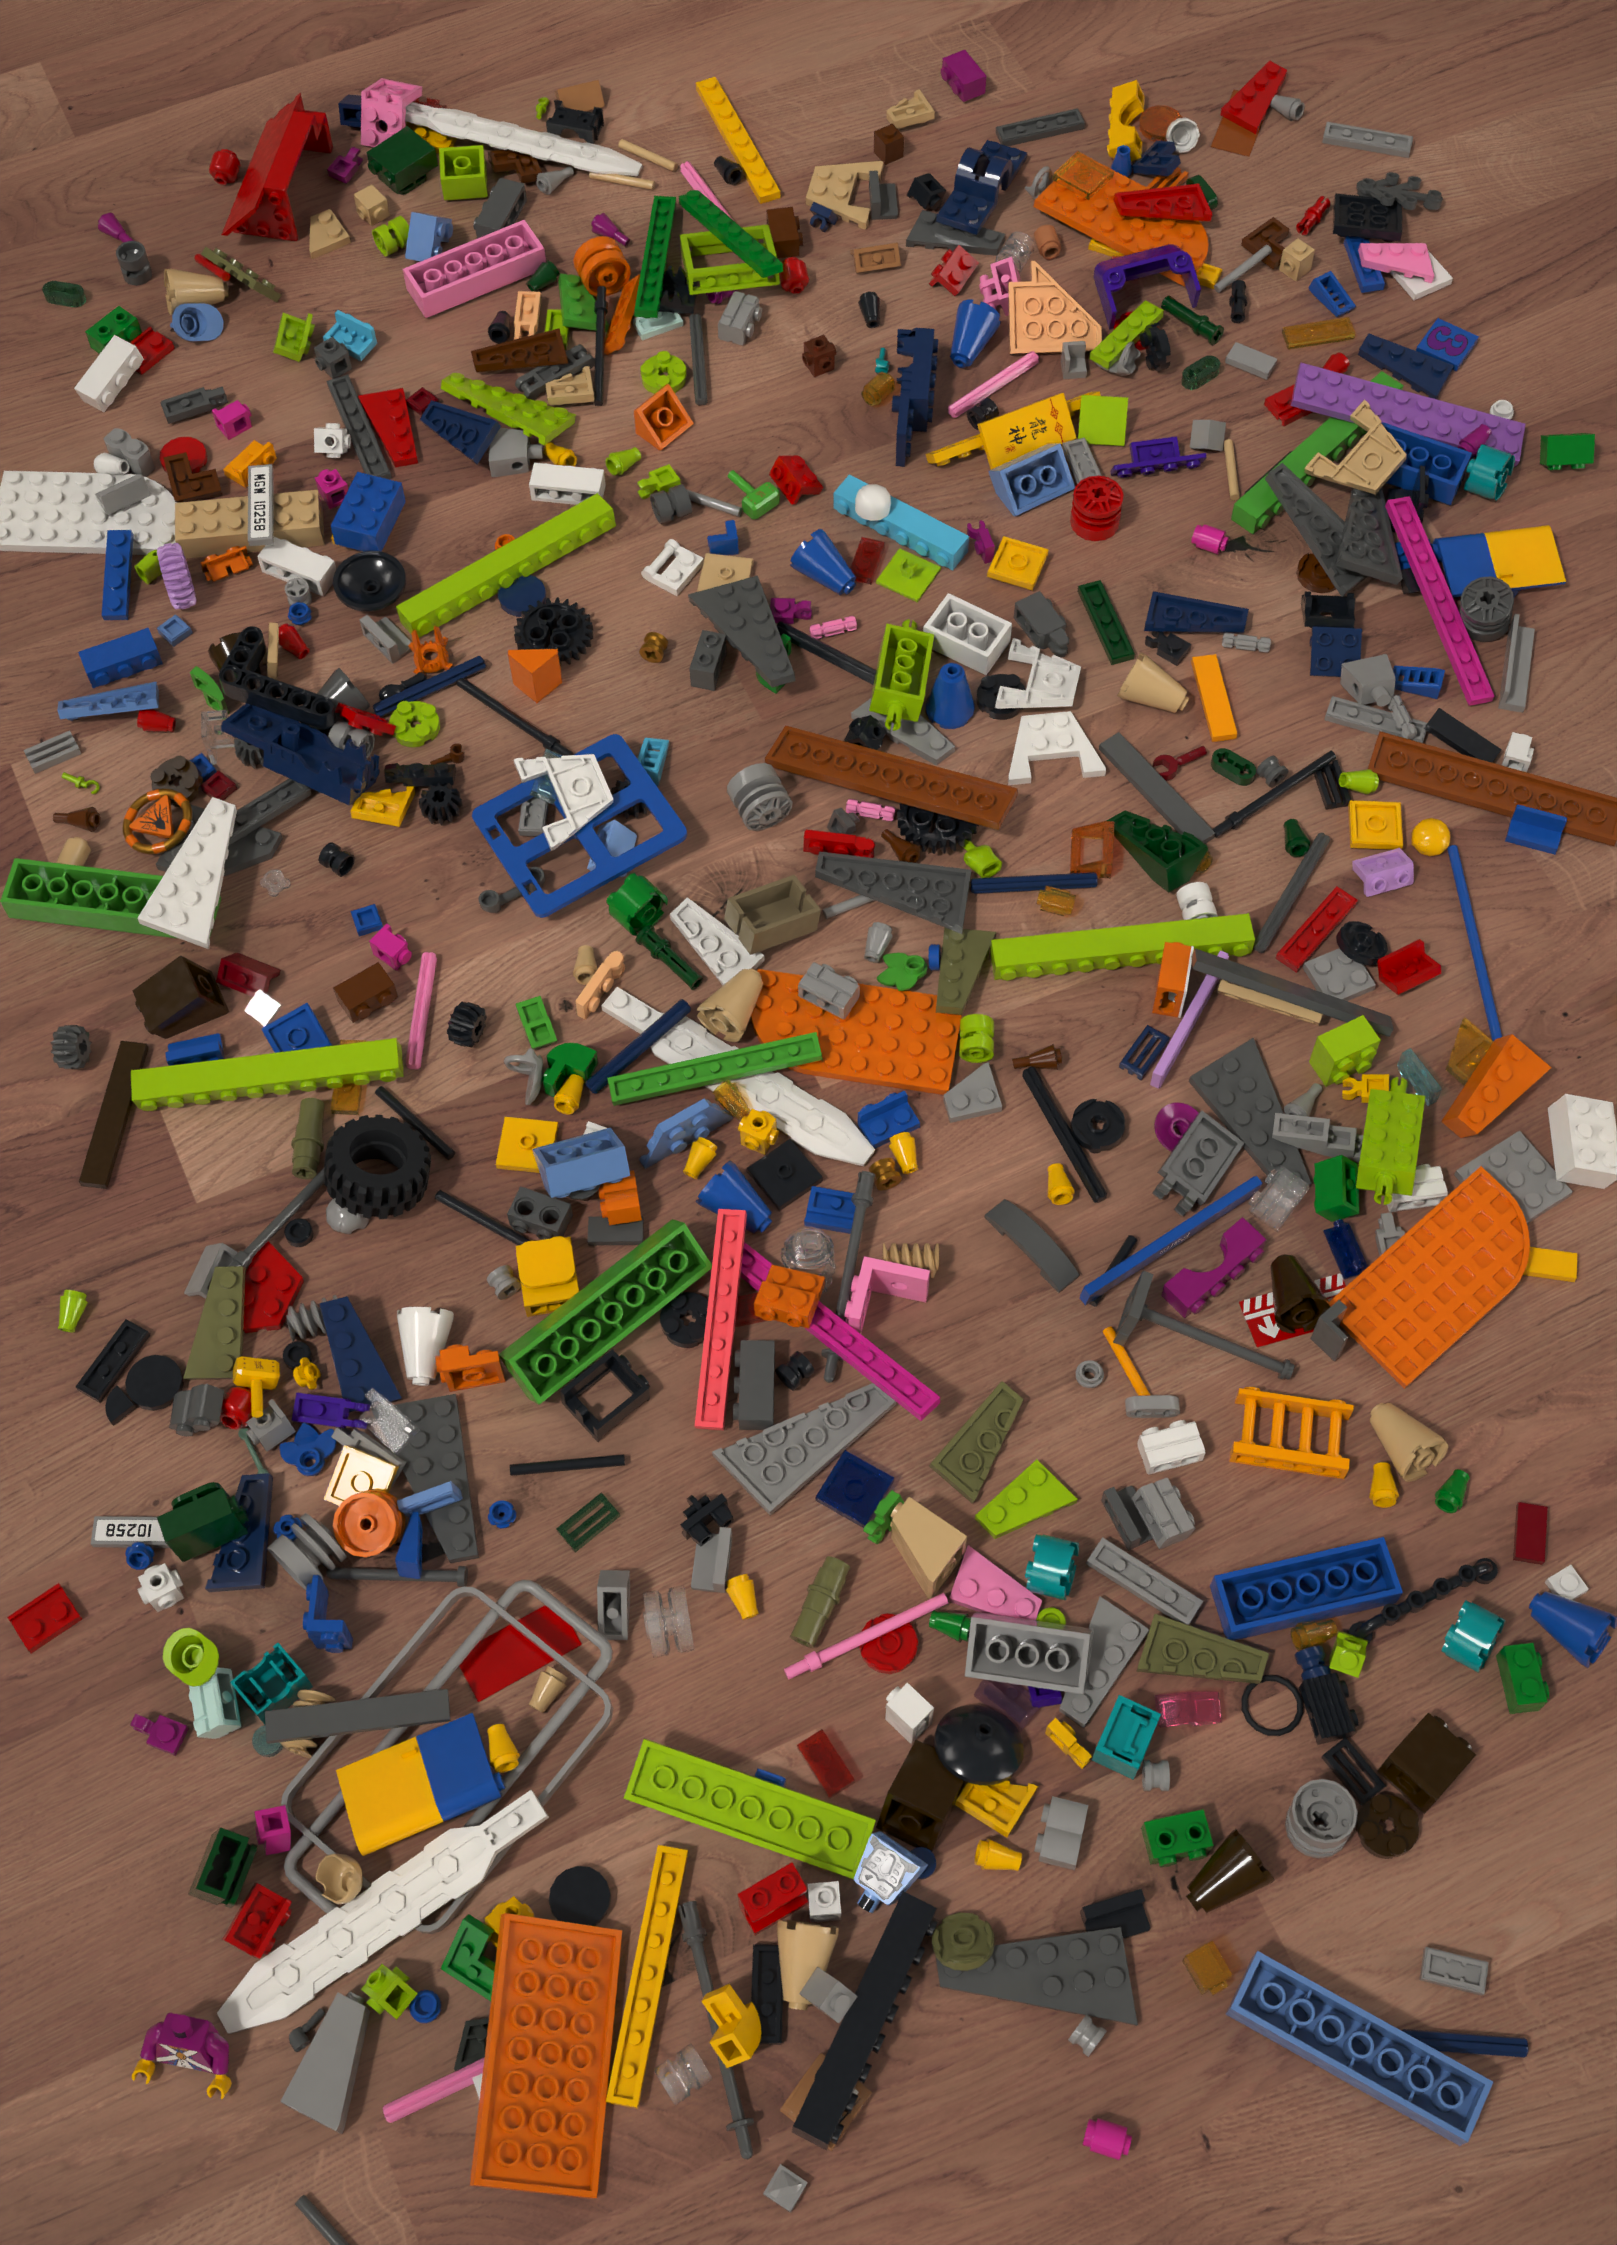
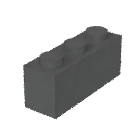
M499 178L496 186H493L491 189L490 197L483 203L479 217H476L473 227L476 230L477 239L515 224L527 201L525 184Z
M741 1340L740 1350H735V1367H740V1376H734V1393H739V1403H734L733 1420H739V1430H764L774 1425L775 1340Z

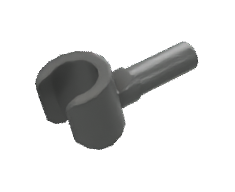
M321 2008L318 2009L306 2024L290 2032L289 2041L295 2052H299L309 2045L310 2040L306 2033L325 2014Z

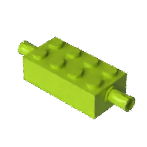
M910 619L903 621L902 627L886 624L869 708L871 712L887 715L885 726L890 730L891 723H894L893 731L900 729L901 719L918 722L924 702L934 634L918 631L917 623L912 620V625L909 627Z
M1399 1077L1391 1080L1390 1091L1370 1089L1356 1188L1375 1191L1374 1200L1378 1204H1381L1382 1196H1385L1384 1205L1391 1203L1392 1193L1412 1196L1425 1096L1407 1094L1408 1082L1402 1077L1400 1085H1398Z

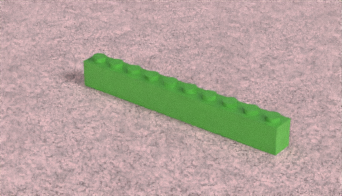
M1383 371L1371 380V382L1403 390L1404 386ZM1330 417L1278 465L1283 463L1306 486L1310 487L1316 477L1306 474L1304 468L1318 452L1332 462L1338 461L1349 447L1353 448L1359 438L1366 434L1367 431L1356 423ZM1266 476L1234 503L1231 520L1251 534H1255L1260 528L1264 529L1270 519L1275 514L1279 515L1284 509L1265 480Z

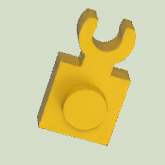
M1362 1074V1081H1357L1351 1077L1343 1080V1087H1351L1352 1089L1342 1090V1098L1352 1100L1357 1096H1361L1362 1103H1368L1370 1089L1389 1091V1074Z
M1056 1718L1047 1725L1045 1734L1083 1769L1091 1761L1092 1756L1077 1743V1739L1074 1737L1076 1733L1072 1727L1064 1721L1060 1723Z

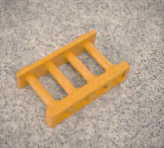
M1256 1387L1239 1388L1235 1404L1245 1405L1242 1439L1238 1442L1234 1441L1230 1450L1229 1462L1339 1479L1345 1478L1349 1470L1350 1459L1342 1458L1339 1455L1342 1420H1349L1354 1405L1346 1404V1402L1337 1399L1323 1401L1263 1392ZM1256 1407L1273 1409L1270 1445L1267 1446L1256 1445L1253 1442ZM1285 1411L1302 1414L1299 1449L1296 1451L1284 1449L1282 1446ZM1313 1415L1330 1418L1328 1453L1325 1455L1315 1454L1310 1450Z

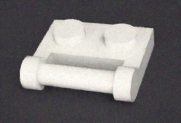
M669 539L664 545V550L650 566H646L642 570L641 574L645 580L678 596L702 568L704 558L681 547L675 540ZM671 555L676 556L661 575L657 573Z

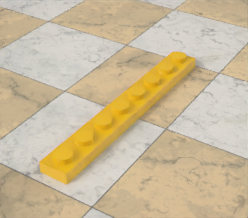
M712 77L696 82V90L736 162L741 165L743 174L759 203L763 204L781 198L777 184L717 78Z
M1100 391L1088 392L1086 394H1083L1101 396ZM1081 395L1066 401L1070 417L1075 415L1074 411L1080 409ZM977 434L925 455L928 463H936L937 466H942L950 463V458L958 456V458L969 456L971 455L970 450L976 448L984 450L981 435Z
M662 1845L657 1846L606 2103L635 2109L639 2107L688 1850Z

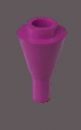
M113 213L103 214L99 218V231L121 240L123 243L134 241L126 234Z
M605 213L596 215L592 220L593 233L615 239L625 247L629 244L630 239L619 232V229Z

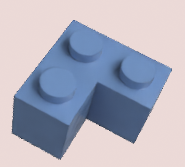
M411 212L405 258L421 262L441 254V241L449 242V238L453 234L452 219L426 213Z

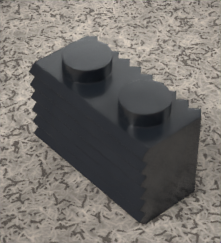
M1336 1672L1303 1680L1299 1686V1691L1301 1692L1317 1745L1341 1740L1345 1737H1352L1356 1732L1355 1727H1358L1359 1723L1355 1710H1349L1346 1698L1349 1697L1346 1682L1339 1680Z

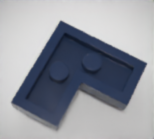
M1156 141L1142 155V158L1132 165L1133 172L1144 175H1161L1163 177L1171 175L1181 164L1179 155H1171L1176 150L1174 142Z

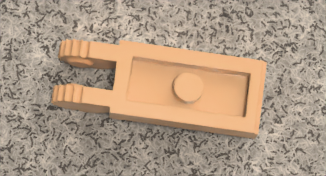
M518 291L514 320V340L522 338V331H529L528 336L535 335L536 331H538L541 292Z
M618 951L611 952L576 999V1009L579 1017L586 1020L591 1012H595L599 1006L601 996L604 992L608 993L614 979L622 976V972L625 970V964H623L624 955Z

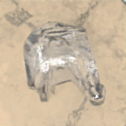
M802 1226L793 1230L787 1236L784 1247L780 1251L784 1267L796 1270V1268L815 1269L826 1265L825 1269L818 1275L825 1277V1286L822 1293L827 1292V1288L832 1283V1277L836 1270L832 1239L822 1230L811 1226Z

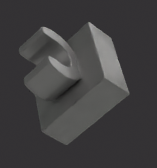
M841 807L833 811L827 828L833 833L852 835L856 831L855 823L860 822V819L854 812L847 814Z

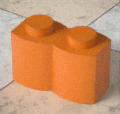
M634 1170L630 1171V1176L624 1177L617 1183L606 1182L601 1184L598 1190L600 1200L605 1199V1201L600 1202L602 1218H608L609 1225L642 1220Z

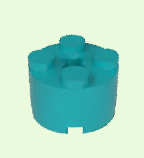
M1482 444L1478 450L1476 460L1471 459L1468 464L1467 473H1470L1466 480L1464 490L1488 499L1498 500L1507 487L1505 481L1507 476L1512 474L1515 456Z
M1036 1534L1033 1543V1552H1035L1034 1562H1028L1025 1572V1578L1028 1579L1027 1589L1032 1593L1066 1601V1595L1069 1596L1077 1567L1072 1557L1073 1555L1078 1556L1079 1543L1045 1534Z
M1465 1600L1458 1613L1459 1618L1456 1624L1451 1625L1444 1640L1446 1641L1441 1652L1479 1673L1496 1644V1634H1501L1506 1619L1473 1602Z

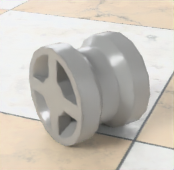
M295 578L286 583L285 593L290 606L297 602L305 603L307 606L311 604L312 596L309 591V585L304 579Z
M509 1265L498 1267L486 1279L489 1286L495 1288V1295L500 1300L511 1297L521 1288L520 1280L513 1276V1270Z
M1143 1760L1142 1785L1144 1791H1151L1153 1788L1169 1791L1170 1770L1168 1760H1161L1159 1763Z
M1086 2014L1068 2041L1073 2045L1078 2044L1083 2049V2053L1089 2057L1107 2030L1103 2027L1095 2026L1092 2023V2018Z

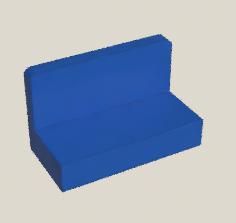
M1517 805L1510 820L1505 842L1555 855L1562 831L1567 822V817Z
M219 1033L168 1044V1052H165L169 1066L225 1059L222 1039Z

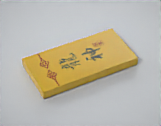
M1064 393L1053 395L977 424L991 470L1046 444H1062L1077 439Z

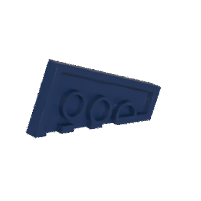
M1369 333L1358 353L1360 357L1381 370L1386 368L1392 372V377L1397 380L1403 379L1410 383L1411 388L1416 392L1423 391L1429 395V398L1433 399L1438 398L1454 367L1452 364Z
M1153 591L1144 631L1244 633L1249 609Z

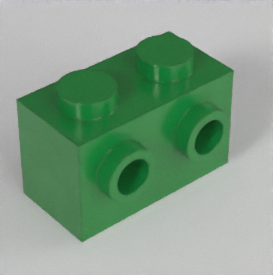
M118 306L85 331L90 347L100 354L114 335L130 343L142 331L138 319Z
M1595 434L1541 435L1540 464L1548 466V470L1562 469V465H1571L1573 469L1585 468L1586 464L1594 463Z
M1343 1155L1314 1163V1207L1316 1213L1331 1222L1359 1214V1189L1356 1188L1358 1164Z
M1534 1643L1503 1646L1496 1655L1509 1714L1539 1711L1548 1702L1547 1699H1549L1548 1684L1542 1680L1540 1672L1542 1669L1540 1653L1535 1652Z
M1204 1809L1146 1821L1141 1827L1150 1865L1159 1863L1161 1868L1175 1865L1178 1863L1177 1859L1189 1857V1861L1204 1859L1214 1846Z

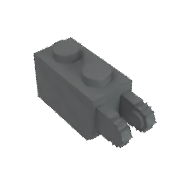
M1040 591L1015 602L1014 619L1035 647L1043 650L1049 647L1054 655L1065 657L1068 654L1067 645L1069 644V638L1065 633L1067 625L1063 616L1058 615L1054 610L1052 602L1045 598Z

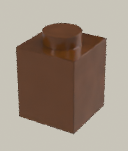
M893 123L874 131V153L881 161H884V165L904 157V136Z

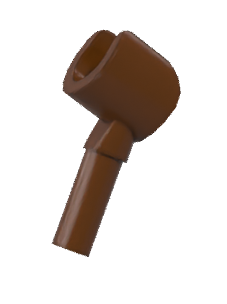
M459 743L453 744L450 747L449 754L431 761V765L449 761L456 764L461 763L464 760L465 752H461L462 745Z

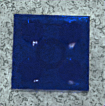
M844 1450L816 1495L815 1501L864 1528L875 1514L874 1511L877 1509L879 1502L886 1496L894 1483V1477Z

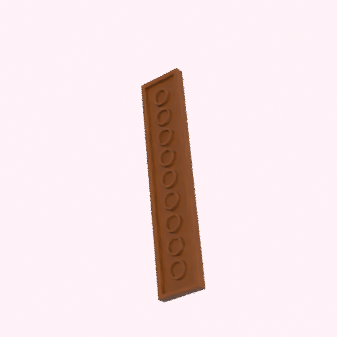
M786 725L765 757V763L772 765L776 769L996 830L1000 829L1018 796V788Z
M1379 732L1368 769L1377 773L1381 781L1512 817L1517 805L1567 817V822L1562 832L1614 846L1617 841L1616 797L1392 734Z

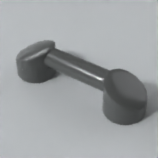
M539 867L529 868L542 888L545 883L543 870ZM533 883L524 886L531 893L537 890ZM517 887L501 895H498L493 890H486L479 895V904L484 911L496 913L501 910L502 905L521 896V893Z

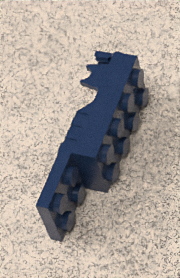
M930 328L898 329L897 354L913 357L911 365L898 368V373L902 374L901 378H897V383L901 384L900 396L893 395L892 412L899 413L896 436V466L905 467L906 457L911 456V443H907V441H911L913 431L927 432L928 422L932 423L933 408H929V406L934 405L935 390H931V388H935L936 373H932V371L937 370L938 355H933V353H938V339H934V329Z
M247 703L221 724V731L264 750L263 767L347 805H351L362 793L369 789L376 782L380 773L378 769L379 756L374 754V757L371 756V761L367 760L364 744L357 747L350 738L347 740L345 749L342 750L335 747L326 734L321 733L319 730L312 729L310 726L299 723V721Z

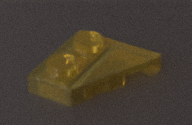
M1464 1018L1460 1024L1446 1070L1464 1086L1493 1043L1489 1037L1467 1018Z

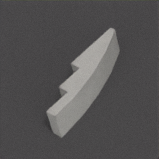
M1275 1113L1272 1138L1297 1148L1329 1157L1343 1155L1353 1162L1359 1163L1363 1135L1356 1134L1357 1128L1329 1125L1330 1119Z

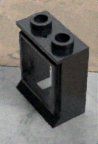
M613 1349L560 1390L562 1404L597 1442L601 1440L604 1434L646 1400H650V1384L642 1374L636 1375L631 1369L632 1366L628 1359L622 1354L618 1356ZM611 1371L629 1390L632 1396L601 1421H598L581 1403L578 1397Z

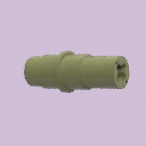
M305 1098L301 1101L295 1137L291 1142L293 1148L292 1174L300 1179H312L317 1175L320 1154L324 1149L322 1126L325 1104L317 1098Z
M831 1556L826 1557L822 1567L818 1570L813 1584L808 1585V1595L790 1635L791 1639L803 1646L815 1647L825 1622L828 1621L834 1606L840 1602L839 1595L850 1569L848 1564Z

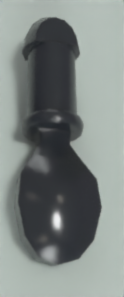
M420 672L405 681L402 680L400 685H386L380 690L379 698L384 700L427 680V675Z

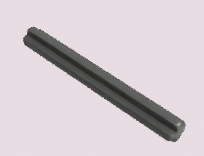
M697 313L696 315L691 314L689 316L695 403L700 406L706 405L708 401L701 315Z

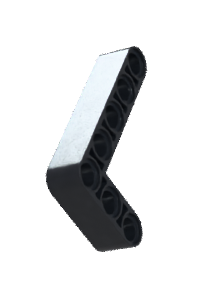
M254 626L243 629L219 671L223 693L230 698L319 729L326 730L332 728L337 719L331 699L255 673L266 653L263 633L258 627Z

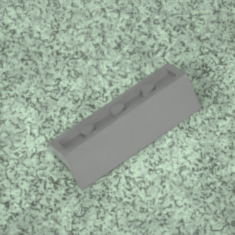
M1514 613L1507 635L1498 709L1523 713L1526 705L1535 629L1518 626L1520 614Z

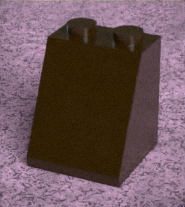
M181 955L132 990L136 998V1007L145 1019V1028L152 1035L156 1034L164 1039L229 1013V1009L212 971Z
M1428 1712L1388 1756L1377 1772L1425 1814L1476 1754L1472 1751V1746L1465 1739L1456 1737L1448 1730V1725L1440 1717L1432 1716Z
M915 1740L887 1793L876 1828L915 1848L924 1847L933 1852L965 1781L959 1779L944 1767L933 1746Z

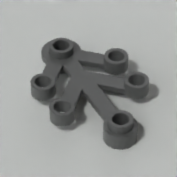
M1388 172L1385 179L1374 181L1373 179L1365 178L1357 182L1356 185L1359 196L1375 197L1385 206H1392L1394 200H1396L1407 210H1414L1417 200L1424 201L1423 206L1427 209L1438 210L1441 208L1443 200L1441 192L1437 190H1430L1428 194L1408 191L1420 188L1421 178L1417 176H1410L1407 183L1397 185L1400 176L1394 172Z

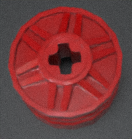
M1098 475L1087 477L1075 486L1070 523L1073 531L1081 538L1094 542L1104 541L1118 531L1124 495L1122 488L1116 481L1109 477Z

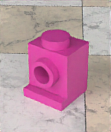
M238 400L220 410L216 408L212 410L217 428L228 440L252 427L249 418L252 415L249 408Z
M328 469L322 470L318 477H315L317 489L329 509L341 505L348 491V485L344 482L337 469L332 471ZM339 491L341 492L340 494L331 497L332 494H335Z
M388 924L369 941L373 955L394 970L408 963L412 957V952L407 948V941L399 934L394 935L391 926Z
M286 1806L254 1811L257 1825L255 1827L258 1845L263 1844L265 1854L271 1855L290 1851L291 1831Z

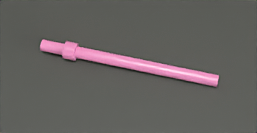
M944 1593L939 1594L818 1653L813 1651L804 1655L803 1660L784 1668L786 1677L789 1680L808 1670L813 1672L822 1668L823 1663L948 1604L946 1595Z

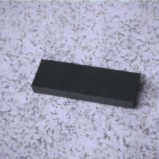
M1438 708L1424 727L1426 731L1466 756L1492 763L1502 750L1440 708Z
M125 1319L75 1386L76 1389L101 1403L148 1340L150 1333Z
M753 1944L751 2002L758 2012L761 2023V2040L759 2044L782 2045L783 1991L778 1945Z

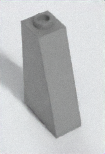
M348 1992L347 1996L337 1993L280 2101L284 2105L340 2134L345 2129L370 2010L363 2005L365 1999L352 1992Z

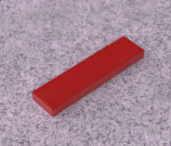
M1336 886L1276 954L1275 959L1297 973L1356 906L1358 900Z

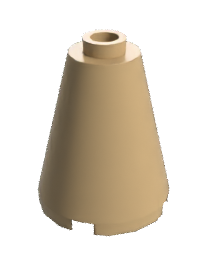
M170 268L164 269V287H166L167 291L165 296L170 315H173L175 308L181 304L205 303L213 305L223 302L225 296H228L227 282H223L219 277Z
M1141 652L1117 695L1121 699L1176 713L1178 709L1183 711L1189 700V697L1185 696L1187 690L1146 654Z
M742 969L701 1003L697 1008V1011H700L697 1017L703 1026L714 1035L718 1031L726 1035L723 1038L726 1041H740L763 987L760 973L754 969Z
M1380 1403L1372 1409L1370 1423L1398 1474L1406 1482L1416 1481L1428 1474L1425 1468L1431 1463L1436 1467L1446 1455L1448 1444L1442 1436L1392 1403Z
M778 1919L777 1937L783 2000L789 2002V2008L808 2010V2004L811 2003L799 1993L817 1967L826 1972L839 1935V1927L831 1925L829 1927H821L819 1923Z

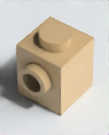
M372 184L354 194L358 215L371 226L390 217L387 199Z
M1297 238L1283 250L1279 270L1297 282L1311 270L1315 249Z

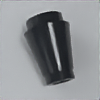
M718 156L715 159L714 166L727 184L734 185L741 181L743 171L740 164L723 156Z
M865 292L860 296L858 305L868 328H876L880 325V298L875 292Z
M499 311L488 327L489 337L495 343H504L510 337V315L506 311Z

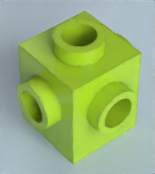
M383 1964L370 1974L366 1984L361 1989L370 1997L366 2002L380 2015L385 2010L396 2020L418 1994L406 1984L410 1979L396 1966L391 1971Z

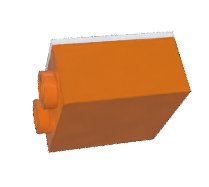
M1165 942L1152 1013L1181 1018L1187 994L1193 946H1187L1180 942Z

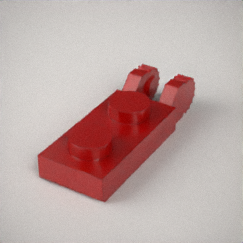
M806 829L803 852H810L815 855H819V852L873 858L875 842L869 838L866 839V837H858L856 835Z

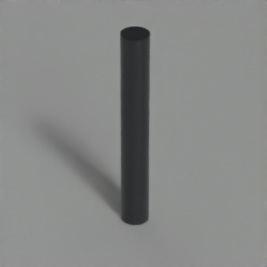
M1128 1235L1106 1272L1128 1258L1138 1242L1134 1236ZM1102 1294L1089 1304L1094 1307H1097L1104 1294Z

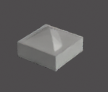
M780 2164L763 2195L791 2213L808 2182Z

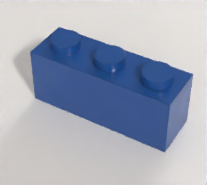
M149 628L78 652L92 688L106 685L163 664Z

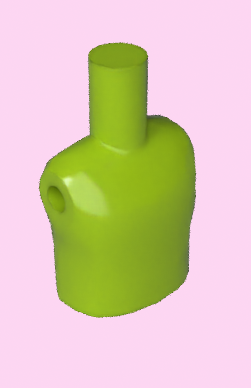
M157 550L149 552L135 565L138 576L146 584H150L158 576L162 575Z
M965 840L963 848L967 852L964 854V862L981 878H989L1000 871L1002 862L993 853L990 846L982 845L976 847L971 841Z

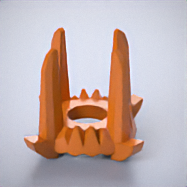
M434 626L436 642L430 640L429 643L425 641L424 644H421L417 631H412V642L408 646L414 652V664L417 667L413 673L417 675L420 672L432 673L452 668L453 664L448 663L449 654L446 649L448 638L442 637L438 626ZM428 652H435L438 654L437 657L433 660H427L424 658L425 654Z

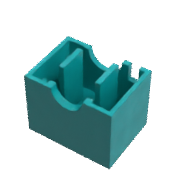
M279 1643L273 1646L275 1649L270 1654L268 1651L264 1653L263 1659L254 1668L248 1671L244 1670L230 1682L264 1725L265 1711L287 1709L299 1699L297 1696L298 1691L310 1690L313 1687L304 1672ZM283 1663L289 1664L297 1676L294 1677ZM248 1693L252 1695V1697L257 1701L260 1707H258L250 1700V1698L248 1697Z
M1119 1695L1095 1749L1092 1761L1134 1780L1161 1714Z

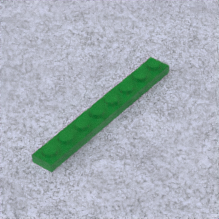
M691 190L679 196L680 206L762 278L783 272V263L699 190Z
M654 196L634 309L635 317L658 318L676 211V197Z

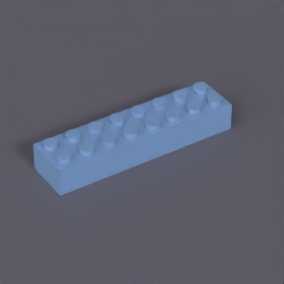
M1259 1951L1251 1958L1226 2012L1227 2016L1458 2146L1469 2141L1493 2084V2081Z

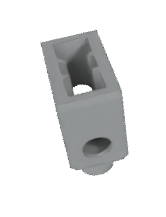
M500 428L490 444L489 466L491 477L527 473L529 471L530 459H543V445L530 444L529 437L523 434V430Z
M1387 654L1342 663L1340 684L1359 704L1364 705L1376 702L1378 706L1383 707L1389 704L1391 696H1394L1395 675Z

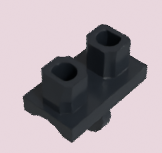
M722 1493L712 1501H710L707 1495H704L699 1500L691 1495L687 1498L690 1507L683 1511L687 1520L681 1523L680 1526L683 1529V1536L687 1540L691 1538L701 1547L712 1538V1533L706 1525L714 1520L719 1527H728L734 1522V1519L728 1508L727 1499Z

